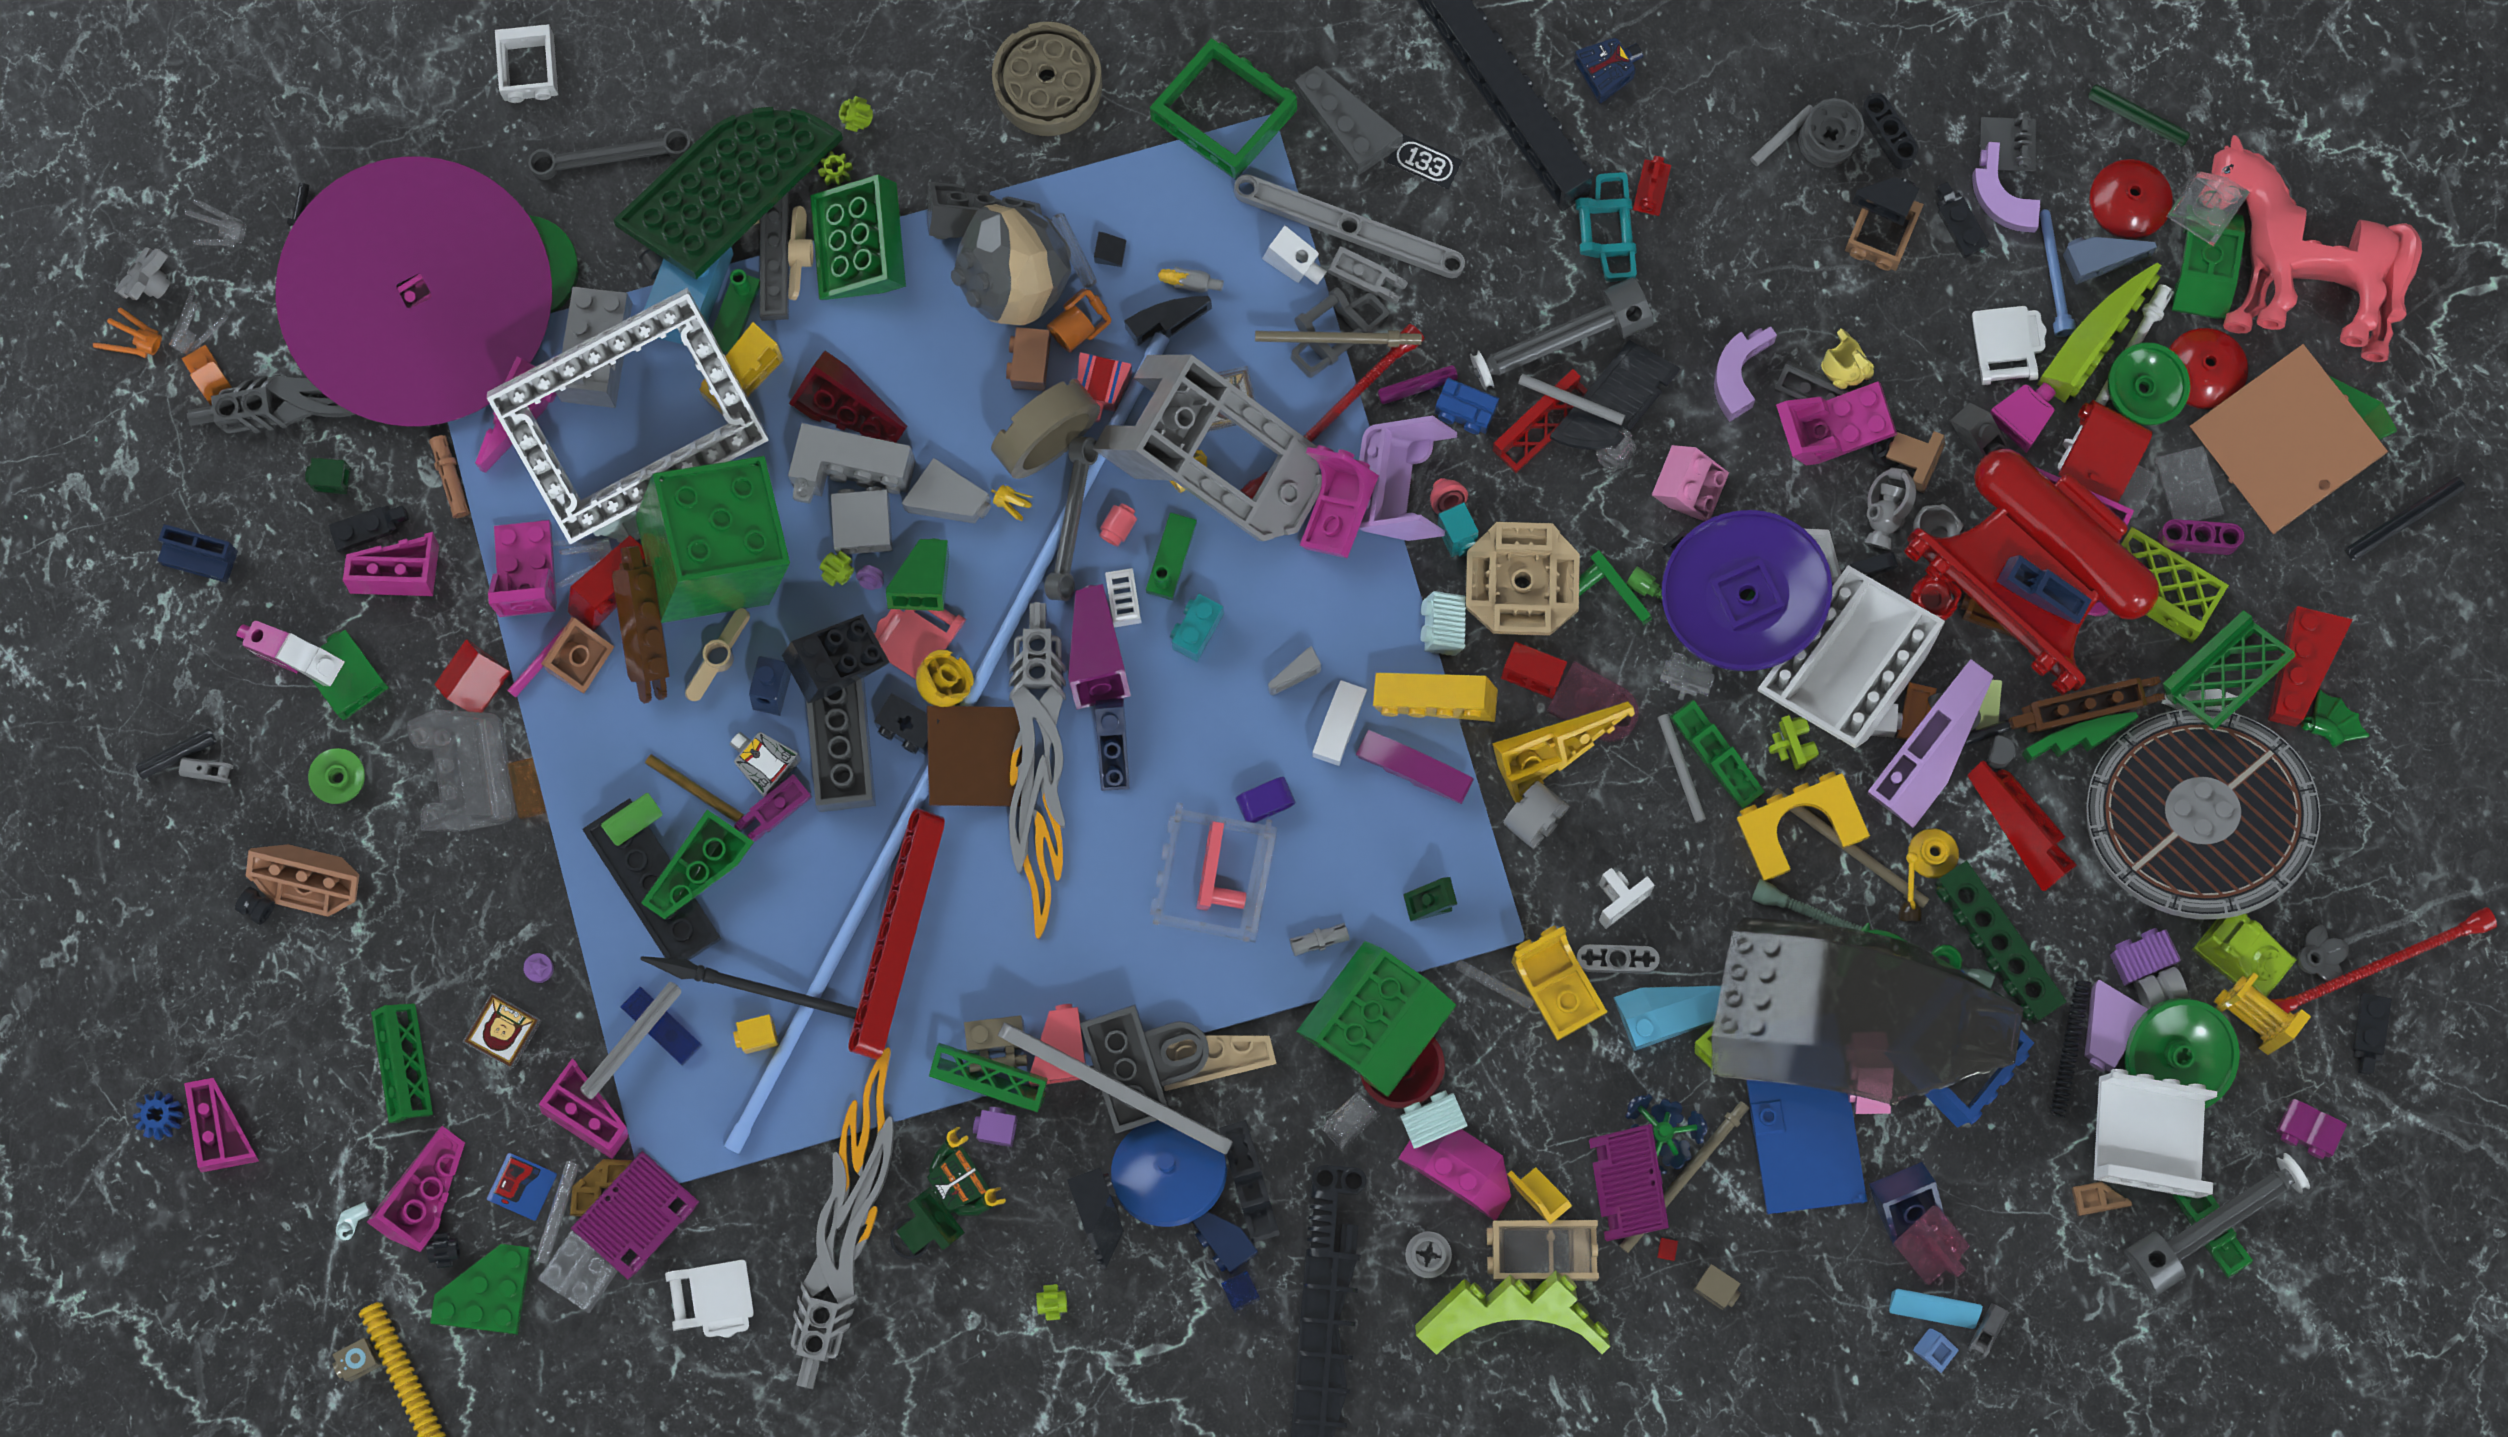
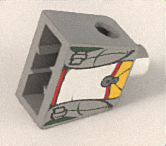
M739 732L730 742V745L740 753L734 760V763L763 798L779 786L801 761L798 753L762 732L757 733L752 740Z

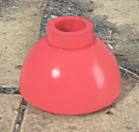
M1441 478L1433 484L1430 502L1436 514L1439 515V513L1463 502L1466 504L1468 492L1459 482Z

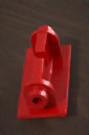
M1654 156L1653 160H1644L1633 211L1660 216L1671 165L1664 163L1663 157Z

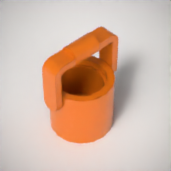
M1083 288L1063 305L1065 310L1047 325V329L1059 345L1071 353L1085 339L1092 340L1111 323V317L1106 312L1107 308L1100 298L1090 290ZM1085 295L1097 314L1103 318L1096 327L1075 306Z

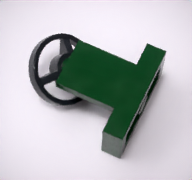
M929 1187L908 1203V1206L916 1216L898 1222L892 1229L890 1242L893 1250L899 1256L906 1259H914L920 1257L928 1250L933 1239L944 1250L965 1232L931 1187ZM907 1222L900 1229L896 1230L900 1224ZM894 1235L900 1237L902 1244L909 1248L910 1256L901 1253L896 1248ZM926 1245L925 1249L921 1253L915 1255L917 1251H919Z

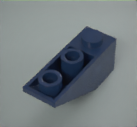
M1124 698L1096 700L1095 717L1101 791L1130 789Z
M1206 1212L1201 1217L1191 1221L1199 1231L1195 1236L1204 1248L1210 1246L1216 1254L1212 1259L1221 1272L1227 1269L1232 1274L1258 1254L1257 1249L1240 1227L1214 1214Z

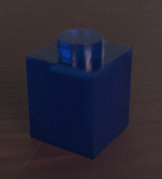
M1248 1271L1221 1283L1233 1312L1260 1300Z

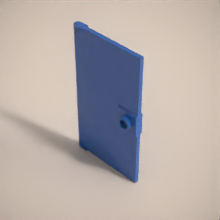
M1829 1014L1738 1026L1767 1215L1868 1202L1852 1104L1848 1100V1080L1838 1015Z

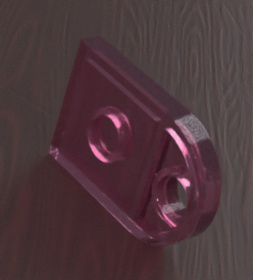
M1575 661L1547 709V712L1563 721H1567L1629 701L1635 712V715L1630 717V724L1625 727H1620L1616 724L1614 726L1615 730L1610 734L1605 732L1597 738L1606 742L1618 741L1628 736L1637 723L1639 713L1637 702L1628 690Z

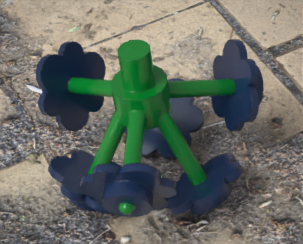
M1650 1094L1636 1096L1629 1102L1628 1112L1625 1117L1634 1120L1642 1114L1654 1126L1653 1135L1657 1141L1655 1145L1657 1159L1660 1153L1663 1157L1662 1163L1665 1166L1671 1165L1674 1169L1682 1168L1685 1161L1691 1159V1153L1689 1152L1691 1146L1687 1140L1678 1142L1677 1139H1672V1137L1676 1133L1690 1131L1691 1138L1695 1139L1697 1144H1702L1704 1141L1703 1136L1707 1133V1123L1701 1113L1698 1114L1697 1111H1692L1691 1116L1688 1118V1125L1676 1127L1677 1123H1681L1684 1119V1116L1681 1114L1683 1109L1681 1103L1662 1099L1660 1104H1655L1651 1108V1114L1655 1117L1654 1119L1646 1110L1653 1097ZM1633 1124L1631 1128L1639 1127V1125ZM1659 1165L1661 1175L1667 1174V1170L1663 1169L1664 1167Z

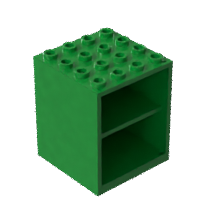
M765 456L652 474L638 510L636 522L646 565L653 568L661 623L735 611L740 608L747 609L769 605L790 565V560Z

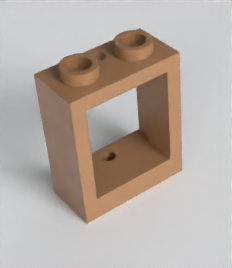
M1914 201L1906 218L1909 220V223L1895 256L1856 241L1868 214V210L1863 208L1845 251L1849 252L1850 256L1857 260L1866 259L1874 262L1880 269L1896 271L1924 204Z

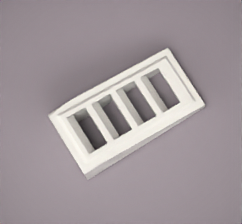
M1133 568L1106 572L1114 627L1141 623ZM1129 577V582L1112 583V579ZM1130 588L1131 592L1114 594V590ZM1132 598V602L1116 604L1115 600ZM1134 609V612L1117 614V610Z

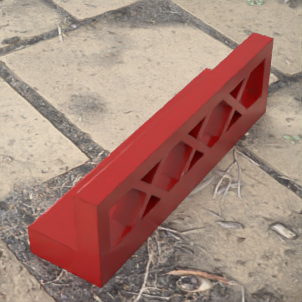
M1574 369L1555 385V387L1570 393L1575 388L1582 395L1587 392V389L1580 383L1581 376ZM1544 395L1494 442L1493 452L1517 473L1552 440L1550 435L1559 424L1548 423V413L1551 410H1564L1565 418L1567 410H1572L1574 406L1567 405V403L1558 405L1561 402L1560 400ZM1532 428H1544V438L1540 442H1528V432ZM1548 429H1553V430L1547 435ZM1524 437V442H1518ZM1512 447H1524V457L1517 464L1506 454ZM1528 447H1534L1530 452H1528Z

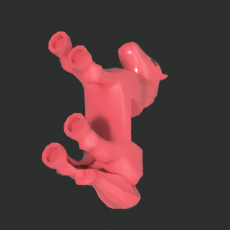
M2232 136L2231 147L2227 145L2224 147V150L2214 155L2212 177L2201 195L2203 205L2211 213L2221 212L2234 203L2246 201L2251 218L2249 245L2252 269L2250 283L2243 304L2235 311L2226 314L2223 324L2224 329L2238 334L2248 333L2252 329L2253 318L2257 315V325L2271 330L2282 329L2285 327L2286 313L2297 303L2298 296L2294 289L2293 279L2335 282L2351 288L2360 295L2358 312L2353 321L2342 328L2340 342L2347 346L2362 347L2361 358L2367 361L2384 362L2388 360L2389 343L2393 336L2392 323L2400 322L2406 317L2404 296L2416 274L2422 254V242L2417 231L2412 225L2407 223L2386 227L2379 223L2359 220L2352 234L2349 248L2345 246L2332 247L2322 245L2317 240L2303 241L2306 209L2297 206L2296 202L2290 197L2289 189L2274 165L2266 161L2263 155L2243 149L2238 136ZM2274 280L2275 295L2271 303L2266 307V293L2269 285Z

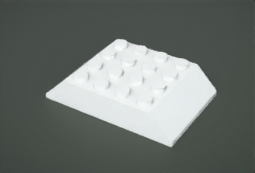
M1848 565L1832 586L1831 607L1819 634L1798 655L1782 664L1774 666L1759 686L1758 691L1843 742L1857 748L1869 739L1924 662L1945 621Z

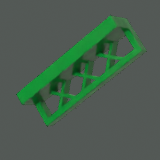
M415 1004L384 1005L371 1012L388 1122L399 1123L408 1118L429 1117L433 1115ZM407 1011L409 1023L406 1028L398 1023L396 1012ZM404 1038L412 1043L413 1052L410 1056L402 1050L401 1042ZM409 1065L417 1072L418 1079L414 1084L406 1077V1069ZM413 1094L421 1099L423 1110L412 1111L410 1098Z
M942 1043L937 1045L929 1077L1038 1112L1044 1103L1046 1096L1044 1091L1048 1078ZM942 1053L953 1056L956 1062L941 1058ZM972 1063L980 1065L985 1074H982V1071L970 1072L968 1065ZM999 1072L1005 1073L1009 1076L1010 1080L995 1076V1074ZM1029 1081L1038 1084L1039 1088L1037 1090L1022 1084Z

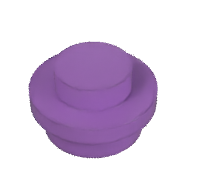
M865 565L857 572L856 578L865 589H879L884 583L882 579L884 576L883 572L874 566Z

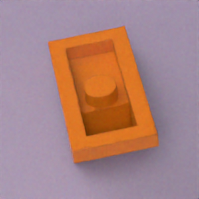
M206 345L182 358L191 373V378L211 406V396L219 395V392L223 389L232 388Z

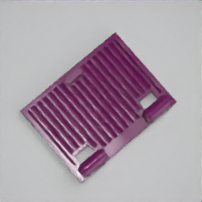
M1652 1124L1590 1138V1149L1596 1148L1598 1162L1593 1163L1601 1217H1607L1609 1230L1604 1231L1605 1240L1612 1241L1669 1228Z
M641 1151L571 1229L629 1280L648 1261L647 1259L680 1223L682 1224L692 1213L699 1201L648 1155ZM679 1197L684 1204L674 1213L668 1207ZM631 1249L637 1256L627 1266L621 1258Z

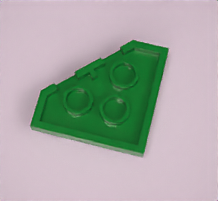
M507 1244L497 1246L435 1294L430 1323L518 1335L532 1248Z

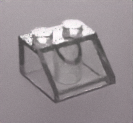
M2197 171L2166 217L2214 246L2250 192L2227 177Z

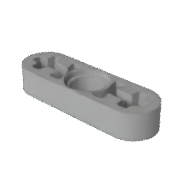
M1589 944L1581 947L1576 956L1577 961L1585 972L1648 974L1657 968L1660 961L1658 952L1650 946ZM1587 951H1591L1592 956L1601 957V951H1606L1604 959L1606 967L1600 966L1602 960H1594L1592 965L1589 966L1586 960L1581 959V956H1585ZM1619 951L1625 955L1626 963L1623 966L1616 967L1611 964L1609 958L1613 952ZM1630 952H1635L1634 958H1642L1644 953H1649V958H1654V962H1650L1649 967H1644L1643 962L1634 961V967H1629L1631 962Z

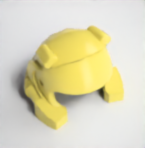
M1840 329L1837 332L1840 344L1834 349L1827 350L1821 367L1825 375L1836 387L1846 389L1847 386H1855L1862 383L1864 379H1871L1874 375V366L1866 358L1858 342L1848 332Z

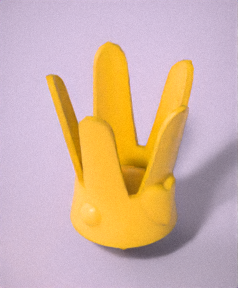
M1004 484L998 491L991 490V492L995 493L993 504L1004 508L1016 520L1023 521V516L1009 502L1020 507L1031 508L1032 504L1015 494L1030 498L1033 496L1016 492L1013 488Z

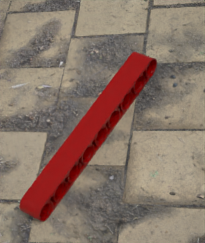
M918 808L914 809L910 815L848 1043L850 1052L875 1060L879 1059L884 1052L944 830L945 819L942 816Z

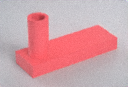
M1213 821L1209 826L1196 909L1207 911L1211 904L1244 909L1246 892L1214 887L1224 823Z

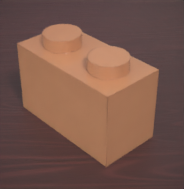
M1016 327L1015 336H1010L1009 352L1013 353L1012 363H1007L1006 379H1010L1012 388L1045 391L1051 343L1049 330Z

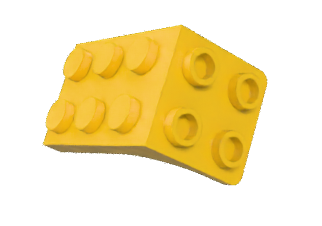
M1554 925L1543 931L1539 940L1532 943L1529 939L1516 947L1511 963L1557 1041L1607 1014V1010L1568 943L1564 926L1557 929Z

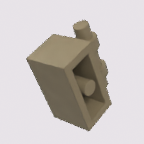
M1021 1015L964 1022L966 1046L969 1053L980 1054L981 1057L1015 1068L1028 1065L1026 1054L1015 1055V1050L1021 1049L1020 1047L998 1036L1004 1022L1025 1032L1024 1020ZM1006 1051V1057H989V1053ZM975 1063L969 1065L970 1072L982 1071V1074H985L980 1065Z

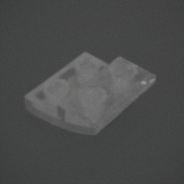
M570 1231L538 1280L587 1313H590L618 1271L580 1236Z

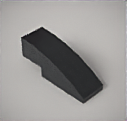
M1191 296L1153 305L1124 320L1125 329L1138 346L1154 336L1156 332L1161 331L1163 335L1170 338L1211 310V299L1209 296Z

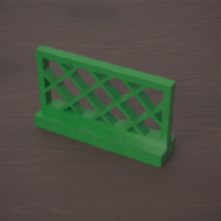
M2243 610L2163 683L2166 697L2173 704L2178 702L2215 730L2295 657V652L2254 623L2252 616ZM2255 633L2262 638V645L2246 646V640ZM2279 650L2284 654L2278 660L2266 661V651ZM2262 652V661L2246 663V653ZM2242 653V663L2226 664V658L2230 654ZM2262 669V675L2257 679H2246V670ZM2242 670V680L2226 681V671ZM2221 672L2220 682L2205 683V677L2209 673ZM2242 687V693L2238 697L2226 698V688ZM2222 689V698L2205 700V690ZM2201 690V700L2189 701L2184 697L2190 691ZM2222 705V711L2215 718H2211L2206 714V707Z

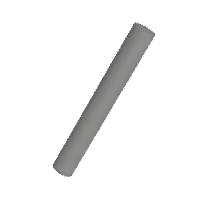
M1807 105L1750 158L1751 162L1755 166L1761 164L1805 123L1813 107Z

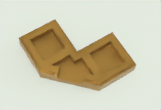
M603 1159L583 1179H580L573 1185L570 1216L581 1217L602 1195L603 1189H607L632 1160Z

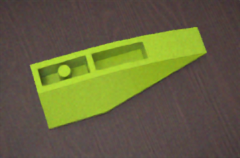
M2155 263L2131 278L2100 303L2071 334L2041 376L2037 385L2041 386L2043 383H2047L2055 390V397L2064 403L2070 395L2075 398L2088 377L2097 368L2103 356L2107 354L2115 341L2111 339L2116 331L2121 333L2130 321L2126 317L2131 309L2136 312L2145 300V297L2142 296L2145 289L2152 290L2161 276L2157 272L2162 265Z

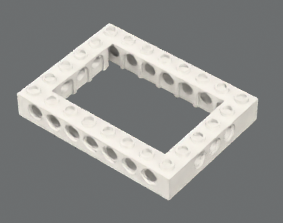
M688 288L487 392V400L569 544L639 509L653 473L728 462L769 441L762 423ZM677 328L683 344L687 345L698 371L702 372L709 386V391L711 395L714 394L728 424L581 500L528 405L534 402L535 404L540 403L541 398L559 389L561 391L565 390L566 385L584 376L586 378L590 377L591 372L609 363L611 365L615 364L616 359L634 350L636 352L642 350L641 346L658 337L663 339L667 337L666 333Z

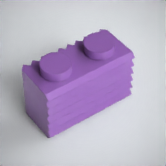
M2157 928L2141 934L2142 939L2132 943L2131 939L2115 945L2117 950L2110 954V957L2124 986L2181 961L2167 929L2158 932Z

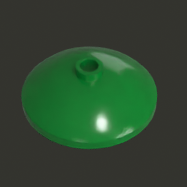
M2139 343L2122 351L2113 361L2108 374V391L2114 406L2123 416L2138 424L2159 425L2177 416L2184 408L2190 393V379L2184 363L2172 350L2156 343ZM2139 384L2145 386L2146 392L2140 391Z

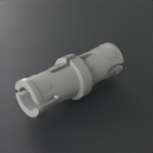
M1341 923L1322 930L1317 928L1312 933L1290 938L1289 940L1294 956H1298L1317 949L1323 951L1326 949L1325 947L1349 941V934L1345 923Z

